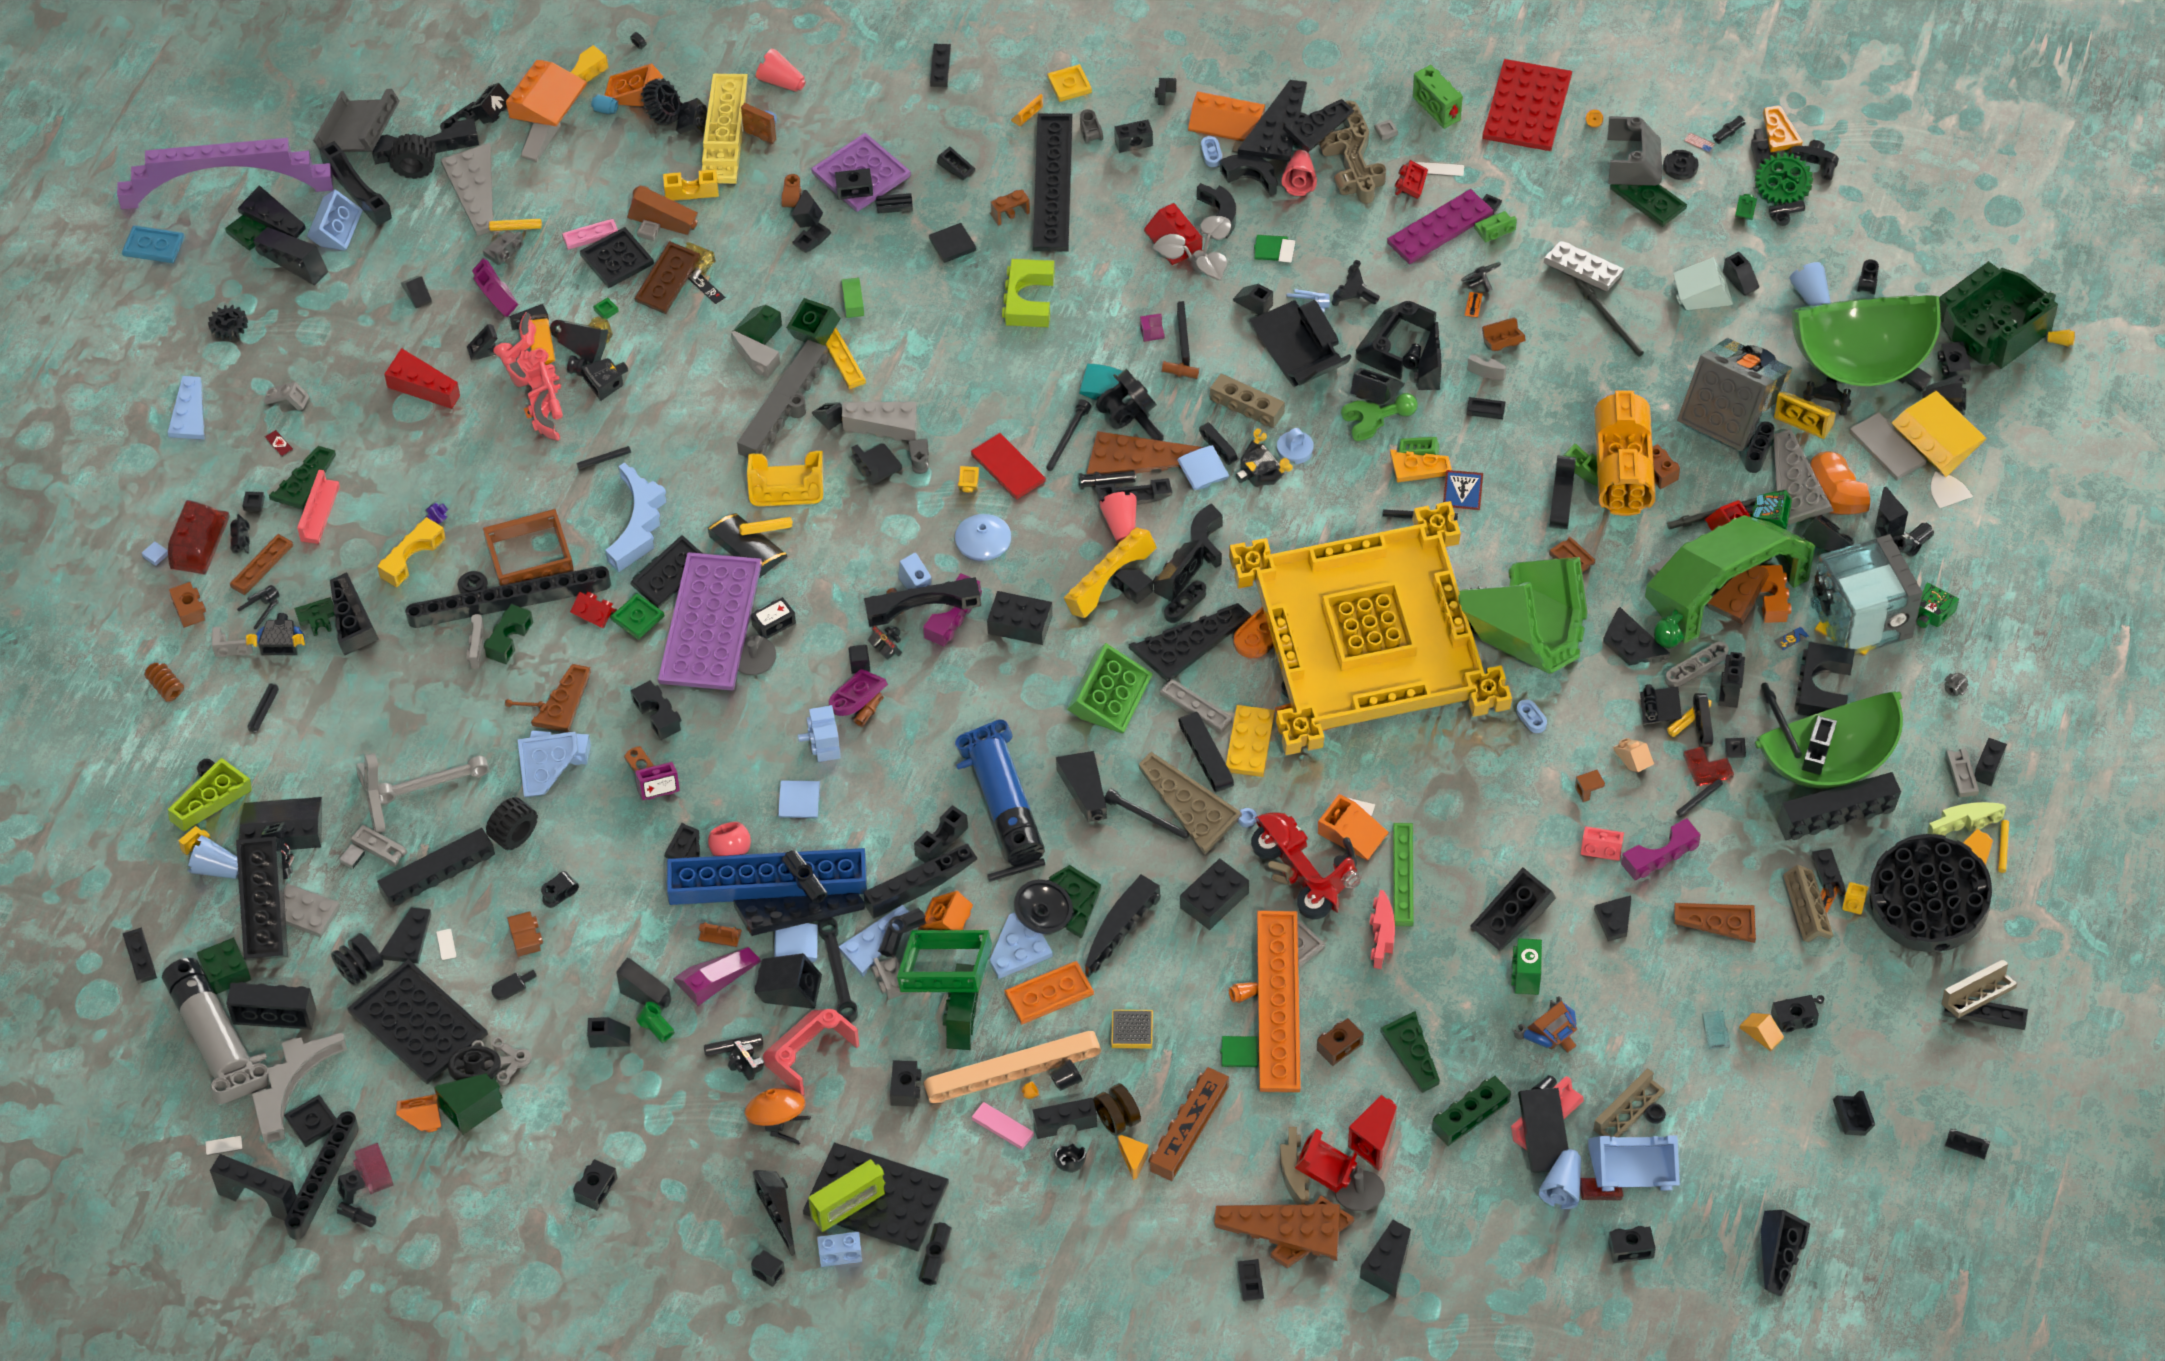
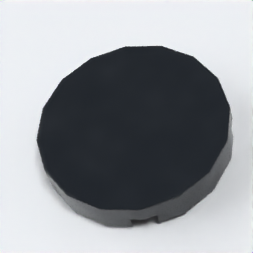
M1674 150L1669 155L1667 154L1663 161L1665 173L1677 180L1692 178L1696 175L1699 168L1697 157L1695 158L1693 153L1686 150Z

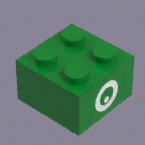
M1518 938L1517 946H1513L1511 986H1515V994L1539 995L1542 969V939Z

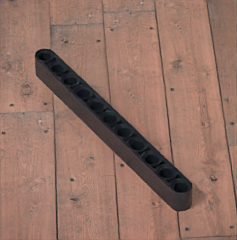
M598 566L412 603L406 607L405 612L409 626L420 628L470 618L475 614L485 615L508 610L511 604L525 607L578 596L579 592L586 594L587 591L591 593L605 591L611 586L610 574L606 567Z

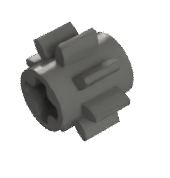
M1950 673L1945 678L1946 682L1944 685L1948 694L1952 696L1960 694L1963 696L1968 690V679L1962 673H1955L1954 675Z

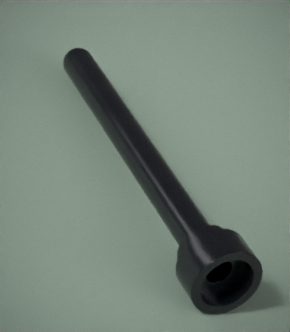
M1084 399L1078 401L1075 407L1076 414L1046 466L1048 471L1054 469L1081 418L1091 410L1092 405Z
M1112 788L1107 791L1104 797L1107 804H1118L1183 839L1189 837L1187 831L1121 798L1118 791Z

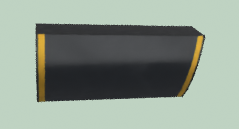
M737 513L728 515L708 527L709 537L732 556L761 559L762 566L759 578L787 557L784 551L761 533L741 535L739 525L748 522Z

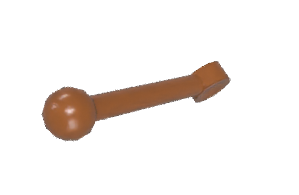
M509 699L505 700V706L507 707L517 705L537 706L541 708L542 705L545 704L543 701H539L538 703L513 702Z

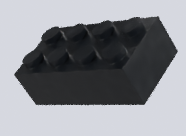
M244 982L230 984L226 1005L233 1024L312 1030L316 1006L310 988L304 986L287 987L285 985L271 986L262 983L256 985Z

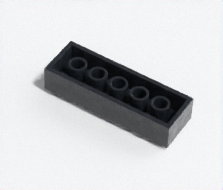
M1893 772L1783 802L1777 822L1785 841L1790 839L1798 840L1804 835H1815L1825 829L1833 830L1840 825L1854 824L1858 820L1864 818L1871 819L1882 813L1889 814L1895 810L1901 790Z
M274 836L236 840L244 959L251 961L288 957L281 839Z

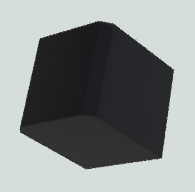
M867 645L850 646L848 650L851 674H856L860 669L871 672Z

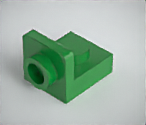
M1751 194L1739 195L1735 217L1753 220L1757 198H1754Z

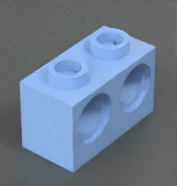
M859 1232L817 1237L821 1267L862 1262Z

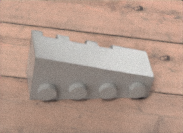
M843 402V430L861 434L872 433L876 437L881 438L883 436L893 437L897 441L902 439L908 441L916 440V402Z

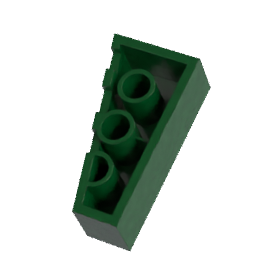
M957 963L955 971L952 972H973L974 965ZM948 992L950 1000L946 999L945 1005L947 1014L943 1015V1026H946L947 1049L971 1050V1036H973L979 992Z

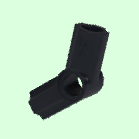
M1927 522L1921 523L1910 533L1905 532L1903 535L1894 536L1893 541L1900 552L1907 553L1913 557L1919 552L1922 545L1934 536V530Z
M917 908L903 915L894 916L885 925V932L878 952L883 956L894 958L903 933L926 924L923 911ZM893 923L899 926V931L893 928Z

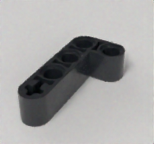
M1557 455L1550 528L1568 529L1576 457Z

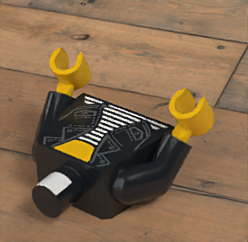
M1259 428L1253 433L1255 440L1250 442L1241 457V471L1236 473V479L1239 483L1249 480L1254 487L1274 485L1282 478L1285 471L1290 472L1293 468L1287 458H1283L1279 462L1263 443L1259 444L1260 441H1265L1267 438L1264 432L1259 437L1261 433Z

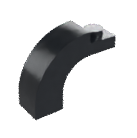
M1237 154L1220 160V172L1228 183L1241 178H1252L1262 184L1270 197L1277 194L1278 181L1274 176V167L1265 159Z
M1200 183L1197 186V200L1217 209L1218 213L1216 216L1226 217L1230 220V232L1225 237L1228 238L1236 225V203L1233 196L1220 185L1215 190L1210 186Z
M1211 503L1201 509L1194 517L1191 524V542L1202 540L1203 557L1208 563L1217 568L1222 565V553L1210 542L1208 537L1223 526V515Z

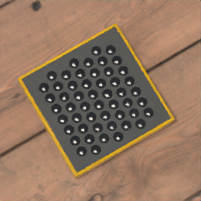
M1112 1010V1048L1152 1049L1153 1010Z

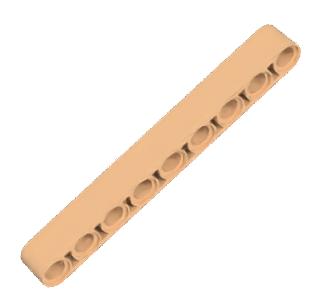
M1086 1031L927 1078L923 1085L931 1103H939L1058 1068L1067 1059L1075 1063L1093 1058L1101 1053V1048L1095 1032Z

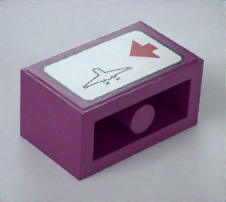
M673 762L635 771L637 790L642 801L680 791L678 773Z

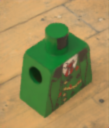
M1927 582L1918 609V626L1926 628L1928 624H1931L1935 627H1940L1956 612L1959 598Z

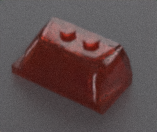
M186 500L168 542L170 569L206 575L230 518L229 512L220 511L203 503Z

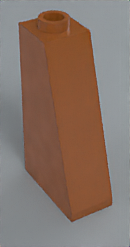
M641 185L632 198L627 218L639 222L647 220L658 223L661 228L688 235L691 229L695 230L698 224V220H696L698 212Z

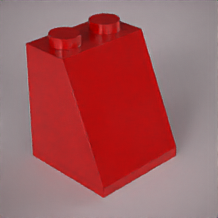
M1380 1095L1349 1126L1348 1148L1357 1153L1378 1171L1382 1169L1396 1127L1397 1114L1396 1104L1391 1099H1386L1383 1095Z

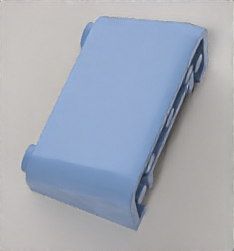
M1677 1135L1666 1137L1598 1136L1588 1138V1149L1597 1187H1602V1191H1615L1614 1187H1660V1191L1673 1190V1186L1680 1185Z

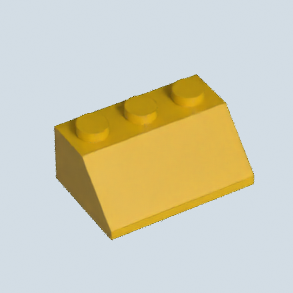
M1779 392L1774 418L1825 439L1834 425L1836 413L1794 394Z

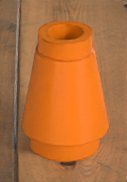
M1258 983L1233 984L1228 990L1231 1001L1233 1003H1241L1258 994Z

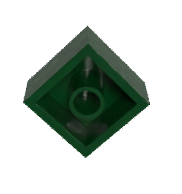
M803 298L786 328L795 339L803 342L811 340L825 346L841 318L832 307Z
M234 937L196 952L201 968L215 994L230 989L231 983H246L251 980L248 967Z

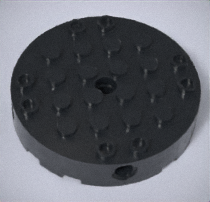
M1921 834L1895 843V846L1888 851L1886 850L1881 855L1871 876L1870 907L1877 924L1895 942L1913 950L1942 952L1965 944L1981 930L1990 911L1992 882L1985 863L1969 846L1959 840L1948 839L1944 835Z

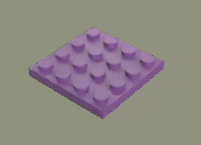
M866 133L811 168L812 174L835 194H837L835 172L870 168L873 196L842 199L856 212L875 201L877 196L884 195L911 177L909 169Z

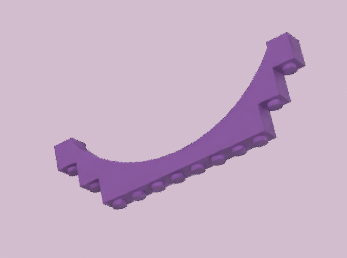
M288 138L145 150V165L131 166V181L117 182V197L121 209L139 208V203L144 197L161 184L189 172L214 167L240 166L271 170L298 179L313 187L316 192L333 191V174L330 163L312 165L309 151L291 152Z

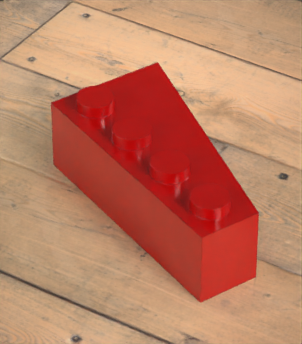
M403 348L400 349L384 374L387 388L450 409L454 407L460 397L457 381Z

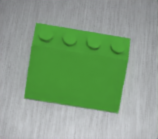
M1105 643L1095 652L1067 710L1084 721L1123 734L1153 673Z

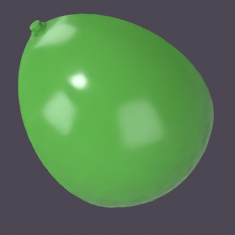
M1893 691L1875 695L1789 723L1788 726L1802 753L1800 758H1795L1780 727L1758 736L1755 746L1757 749H1761L1765 759L1777 773L1796 784L1811 788L1827 789L1860 781L1881 767L1891 756L1899 742L1903 727V713L1899 701L1902 699V694L1900 691ZM1818 716L1837 721L1821 775L1802 770Z

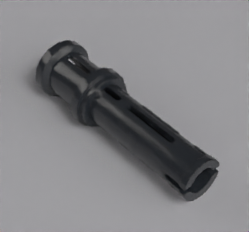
M1135 470L1102 474L1096 471L1094 474L1084 475L1079 473L1080 490H1083L1085 487H1096V485L1136 482Z

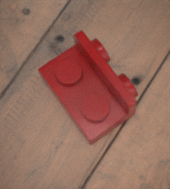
M1409 160L1406 165L1403 164L1398 172L1400 177L1395 183V195L1398 196L1404 191L1418 199L1421 196L1428 169L1412 160Z

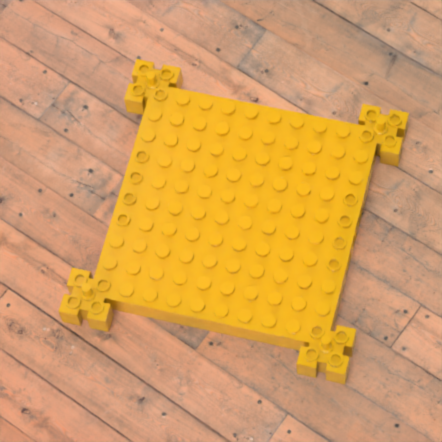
M1451 501L1436 504L1434 510H1430L1429 506L1414 508L1412 519L1414 526L1270 554L1267 538L1253 540L1252 546L1246 547L1245 542L1230 545L1229 559L1232 569H1235L1234 576L1238 589L1253 586V581H1256L1292 708L1277 711L1276 724L1279 734L1282 735L1285 755L1300 753L1303 746H1307L1308 751L1323 748L1324 729L1469 700L1473 717L1488 714L1489 708H1494L1495 712L1510 709L1512 696L1509 686H1505L1506 677L1502 665L1487 668L1486 674L1484 673L1469 621L1458 601L1459 589L1446 547L1459 545L1461 535L1457 520L1454 521L1455 513Z

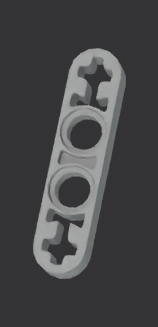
M1716 642L1669 669L1666 673V684L1669 687H1680L1724 661L1729 651L1727 644ZM1702 657H1706L1710 661L1708 663H1702L1699 659ZM1687 666H1691L1695 670L1693 672H1687L1684 668Z

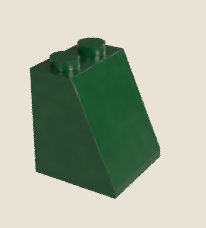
M487 1074L434 1087L439 1108L462 1135L503 1108L501 1102L503 1097L499 1092L500 1086L494 1078L490 1079Z

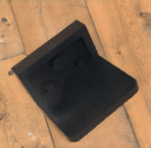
M884 443L866 452L858 444L851 447V460L853 464L859 468L863 476L872 485L902 469L900 461Z

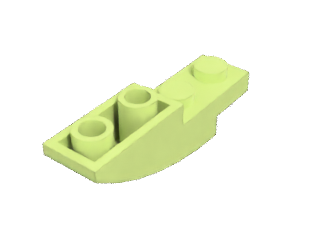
M1979 802L1950 807L1942 811L1941 819L1929 823L1927 834L1945 836L1954 830H1961L1964 826L1969 832L1975 829L1980 830L1985 825L2001 821L2004 817L2006 806L1999 803Z

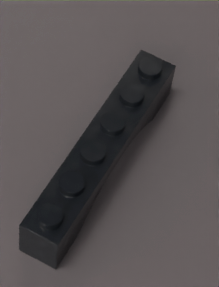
M474 118L456 121L443 132L426 137L430 139V142H433L436 153L479 145ZM388 134L380 136L372 151L375 165L390 162L392 142L397 137Z
M335 141L319 149L322 163H330L333 176L376 226L392 219L389 203L380 193L374 192L364 183L352 167L344 151Z
M973 577L864 598L869 627H873L874 625L888 624L896 616L913 607L927 604H945L964 610L980 607L981 598L977 579Z

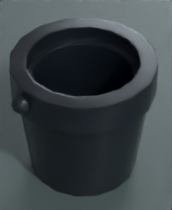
M1070 1059L1064 1061L1062 1065L1050 1073L1059 1091L1083 1081L1079 1071Z

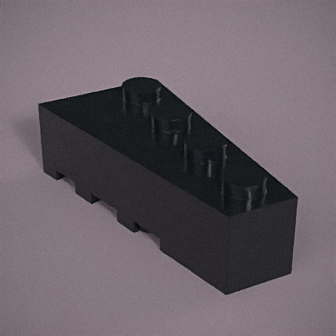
M346 572L331 579L330 586L334 602L338 644L345 656L379 640L348 573Z

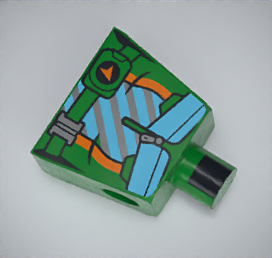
M1787 490L1760 494L1756 498L1755 506H1747L1746 510L1753 518L1771 522L1787 530L1792 498Z

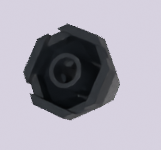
M1954 376L1927 386L1926 391L1922 393V399L1937 391L1958 412L1965 415L1967 392L1966 388H1962V384H1966L1965 377Z

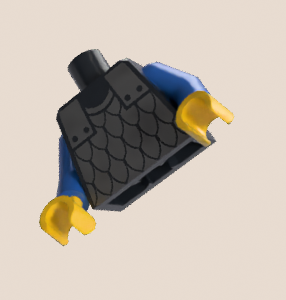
M279 613L276 620H267L265 626L256 634L246 635V646L253 644L254 647H257L258 644L261 655H298L297 645H305V636L300 628L294 625L293 620H288L287 614Z

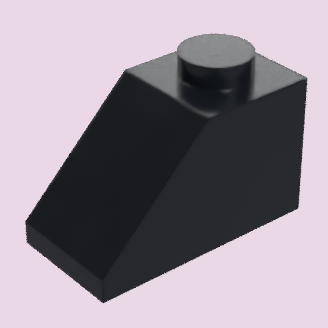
M803 190L791 216L800 228L817 226L823 212L807 190Z

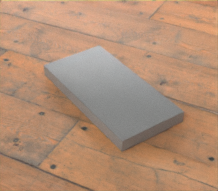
M1879 412L1850 428L1849 433L1896 481L1926 464V459Z

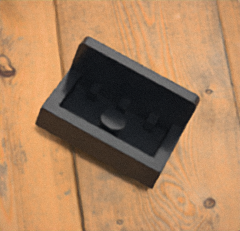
M698 98L684 102L680 105L681 115L678 117L676 131L679 134H683L695 129L700 135L703 134L707 115L706 105Z
M1858 1091L1854 1096L1837 1095L1833 1099L1845 1135L1865 1136L1875 1126L1864 1091Z

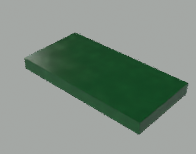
M1660 184L1610 185V189L1661 227H1664L1687 209L1685 202Z

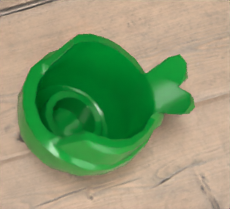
M1674 609L1672 615L1660 619L1654 629L1656 642L1667 649L1676 647L1677 644L1684 640L1682 631L1677 625L1682 620L1683 615L1678 613L1676 609Z

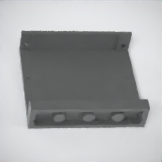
M386 89L381 99L351 101L344 91H341L313 141L318 149L335 141L344 152L373 151L400 100L393 89Z

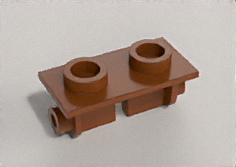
M704 922L700 923L699 931L701 932L698 941L737 947L742 930L736 929V927L730 928Z

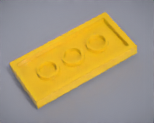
M1237 705L1226 760L1230 773L1264 777L1275 710Z

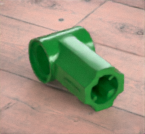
M647 1002L637 1015L636 1021L643 1028L650 1029L661 1043L666 1042L674 1035V1029L660 1015L662 1012L661 1008L654 1002Z

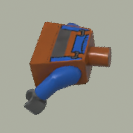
M1560 996L1556 997V1003L1550 1000L1551 1009L1527 1027L1528 1030H1526L1523 1024L1518 1025L1521 1032L1514 1030L1516 1039L1521 1040L1525 1038L1551 1050L1561 1044L1568 1053L1577 1046L1570 1037L1577 1030L1575 1011L1563 1003Z

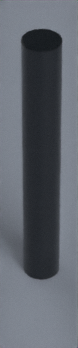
M627 446L577 462V468L580 470L629 454L631 449Z
M1719 778L1678 809L1676 814L1679 817L1685 815L1722 786V780Z
M1041 858L987 874L988 881H995L1045 866V860Z

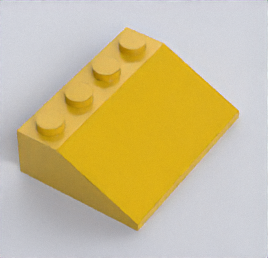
M1937 391L1904 410L1892 422L1894 428L1945 477L1987 439Z

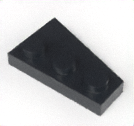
M410 908L381 951L380 956L382 960L405 962L409 959L412 963L419 964L432 914L431 909Z

